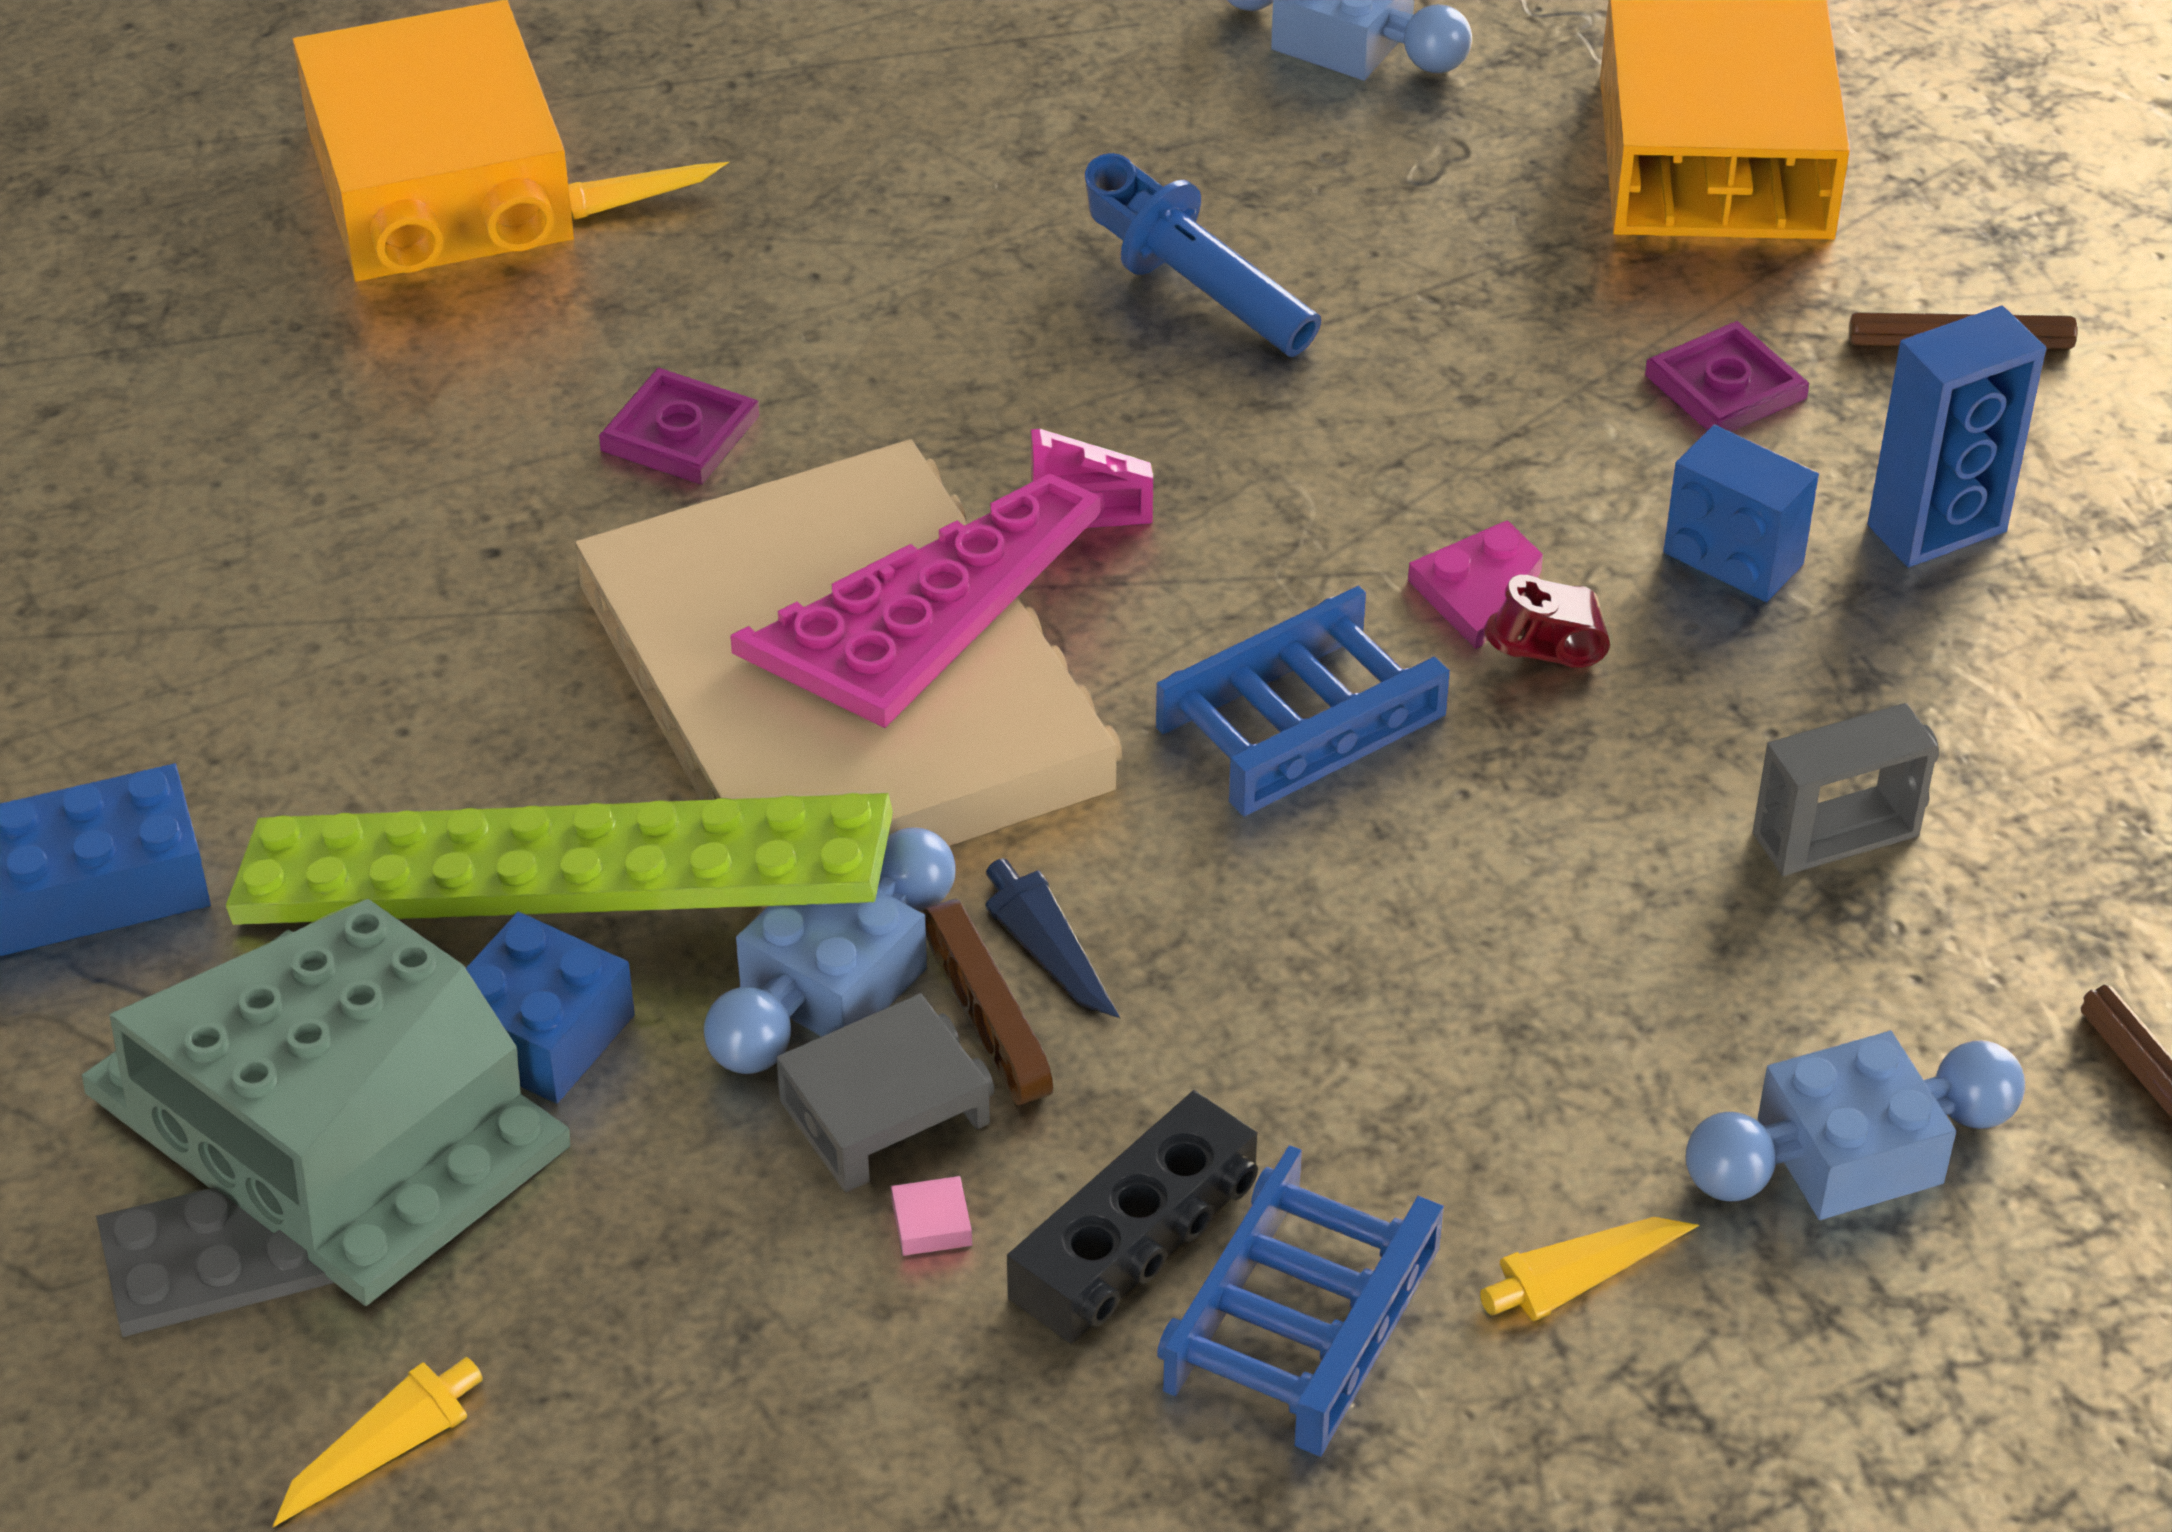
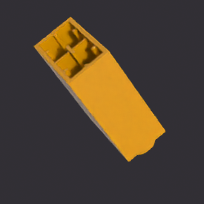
M508 0L293 38L308 132L355 282L398 273H411L424 268L512 251H525L538 246L574 240L565 150Z
M1608 0L1600 82L1613 235L1835 240L1850 148L1827 0Z

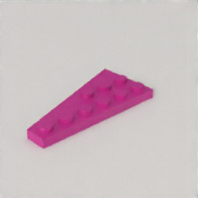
M1049 473L990 503V513L964 526L956 520L939 529V539L919 549L909 544L832 583L831 594L805 607L796 601L779 610L778 621L756 632L750 626H747L731 634L732 654L886 728L1100 515V496Z

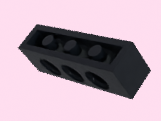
M1191 1091L1007 1254L1008 1299L1070 1344L1076 1341L1091 1326L1099 1327L1104 1324L1114 1313L1119 1300L1138 1283L1146 1284L1159 1273L1166 1258L1185 1240L1188 1242L1196 1240L1205 1231L1212 1216L1230 1199L1238 1200L1250 1190L1258 1175V1166L1256 1165L1258 1132L1197 1091Z

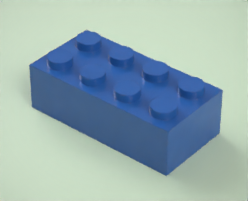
M2003 305L1900 340L1867 525L1908 568L2005 533L2008 530L2046 346Z
M176 763L0 803V956L211 906L201 857Z

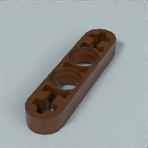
M955 898L924 908L926 937L930 949L1014 1103L1020 1106L1053 1094V1079L1046 1055L961 902Z

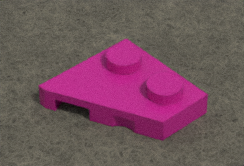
M1031 429V482L1050 473L1100 496V515L1087 528L1153 523V474L1151 463L1042 429Z
M1506 520L1409 562L1408 581L1477 649L1487 641L1484 634V625L1491 614L1499 612L1506 600L1505 588L1511 578L1520 574L1538 577L1542 570L1543 554Z

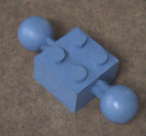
M1227 0L1234 7L1246 11L1260 10L1273 3L1271 50L1363 81L1368 78L1399 42L1405 45V50L1411 61L1420 69L1430 73H1445L1457 68L1468 56L1472 44V32L1468 21L1458 10L1447 5H1430L1413 15L1414 0Z
M910 827L898 830L888 836L875 902L768 906L736 936L740 987L721 995L712 1004L705 1018L704 1038L712 1057L730 1071L742 1074L758 1073L777 1063V1056L785 1053L791 1037L790 1019L816 1034L824 1036L888 1008L927 969L925 915L919 911L941 902L953 886L956 864L948 844L939 835L924 828Z
M1891 1030L1767 1065L1758 1121L1751 1116L1738 1112L1717 1113L1703 1120L1694 1129L1687 1143L1685 1157L1687 1169L1697 1187L1707 1195L1722 1201H1740L1760 1192L1771 1179L1775 1165L1784 1162L1818 1220H1823L1944 1184L1956 1135V1129L1947 1115L1964 1126L1977 1129L1991 1128L2004 1123L2016 1113L2022 1103L2025 1094L2024 1073L2018 1060L2011 1052L1999 1044L1983 1040L1966 1042L1952 1049L1940 1063L1936 1077L1923 1080Z

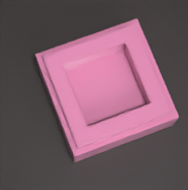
M960 1176L891 1186L892 1204L903 1256L972 1246V1229Z

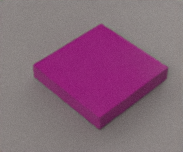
M1739 321L1732 322L1647 359L1645 376L1707 431L1715 424L1727 431L1733 432L1803 401L1808 397L1810 384Z
M658 367L599 434L600 451L703 485L760 416L759 400Z

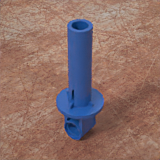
M1115 153L1100 155L1088 164L1085 170V182L1090 214L1098 224L1107 228L1123 241L1121 261L1126 269L1133 274L1144 275L1166 263L1287 356H1297L1311 344L1320 329L1321 316L1196 222L1201 207V193L1195 185L1187 180H1177L1163 187L1132 164L1128 158Z

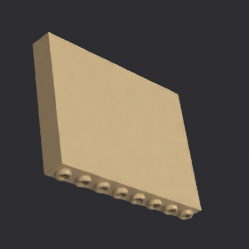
M912 439L575 541L580 586L701 800L769 798L787 795L819 796L843 795L847 793H889L893 810L889 835L904 828H924L936 833L948 846L1116 790V762L1122 760V748L1117 733L1111 725L1104 726L1095 713L1089 691L1084 685L1077 686L1068 673L1067 663L1062 651L1057 645H1049L1042 634L1036 612L1030 606L1025 608L1018 597L886 728L732 654L731 634L747 626H750L756 632L778 621V611L796 601L805 607L831 594L832 583L909 544L919 549L939 539V529L956 520L964 526L968 524L960 499L955 494H948L942 485L936 463L931 458L925 460Z

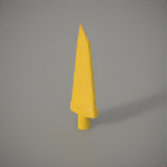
M729 162L696 164L584 183L568 184L571 213H573L574 220L588 217L590 214L700 183Z
M1654 1216L1528 1252L1512 1253L1500 1260V1267L1506 1279L1481 1289L1480 1298L1482 1305L1487 1313L1492 1316L1520 1305L1532 1321L1539 1320L1550 1315L1552 1310L1700 1225Z
M465 1357L440 1376H437L424 1362L410 1370L408 1376L291 1481L272 1528L449 1427L452 1429L465 1420L467 1414L457 1399L483 1380L474 1362Z

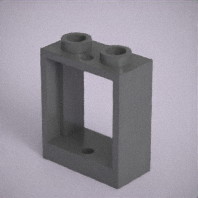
M1903 703L1767 742L1752 833L1780 874L1786 876L1920 836L1925 807L1928 806L1930 800L1929 788L1934 764L1939 757V746L1934 732L1929 726L1923 725L1907 703ZM1880 769L1877 786L1817 803L1820 786Z

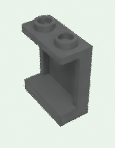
M921 993L777 1056L780 1101L845 1193L870 1182L868 1155L962 1112L975 1129L990 1124L989 1097L994 1095V1084L987 1067L979 1058L971 1060L960 1045L957 1030L950 1018L944 1013L937 1015Z

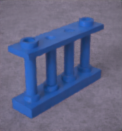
M1359 585L1335 597L1325 599L1315 607L1184 670L1176 671L1156 683V728L1162 734H1165L1193 721L1230 759L1229 802L1243 817L1446 716L1450 670L1435 656L1411 668L1402 669L1364 633L1366 592ZM1344 647L1381 683L1361 693L1353 694L1317 659ZM1294 671L1331 708L1310 718L1302 719L1267 684ZM1244 696L1280 733L1258 744L1251 745L1216 709Z
M1289 1145L1275 1169L1266 1167L1261 1172L1253 1190L1251 1208L1182 1320L1172 1318L1167 1324L1158 1345L1157 1357L1164 1360L1163 1391L1173 1396H1177L1194 1366H1198L1289 1404V1413L1296 1415L1294 1446L1321 1457L1440 1249L1444 1205L1417 1196L1404 1220L1395 1217L1391 1222H1387L1301 1188L1302 1150ZM1287 1213H1290L1380 1249L1381 1259L1375 1270L1365 1268L1359 1273L1277 1240L1273 1236ZM1260 1263L1350 1300V1307L1352 1309L1344 1322L1335 1319L1331 1324H1328L1242 1289L1256 1264ZM1229 1314L1320 1351V1360L1322 1361L1314 1374L1304 1372L1299 1377L1211 1341V1338L1225 1315Z

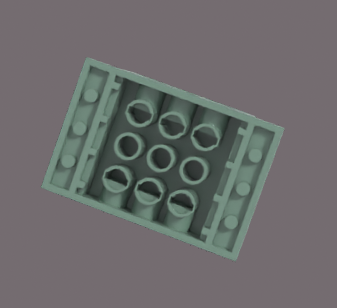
M369 899L327 914L295 932L288 929L266 945L109 1014L116 1051L82 1074L85 1094L209 1188L218 1190L271 1232L275 1233L281 1230L307 1250L309 1261L324 1271L326 1277L365 1306L369 1305L571 1146L569 1127L521 1094L517 1047L464 965Z

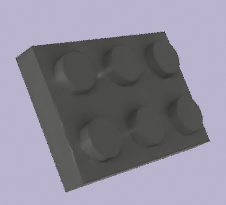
M215 1188L96 1216L122 1337L334 1283L326 1277L324 1271L309 1261L306 1249L281 1230L275 1233L271 1232Z

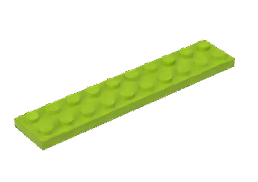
M847 793L843 795L819 796L787 795L769 798H719L715 800L693 801L659 800L642 803H591L587 805L465 808L461 810L440 811L407 810L389 813H340L336 815L258 818L228 897L226 908L232 924L239 925L315 922L327 914L369 899L396 919L515 915L518 911L523 914L875 902L893 810L889 793Z

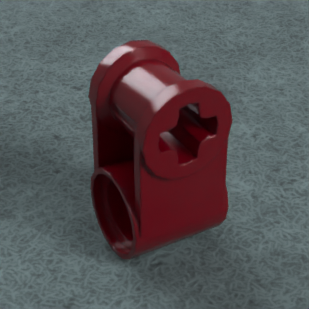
M1520 574L1511 578L1505 588L1506 600L1499 612L1491 614L1484 625V634L1494 648L1504 654L1513 657H1529L1560 663L1571 668H1584L1598 663L1608 654L1611 646L1598 597L1591 589L1584 586H1570L1545 581L1531 575Z

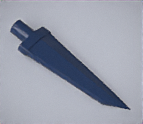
M1001 858L991 863L986 870V875L998 892L985 903V906L994 920H998L1080 1006L1120 1018L1051 892L1049 882L1041 871L1037 870L1020 877L1007 859Z

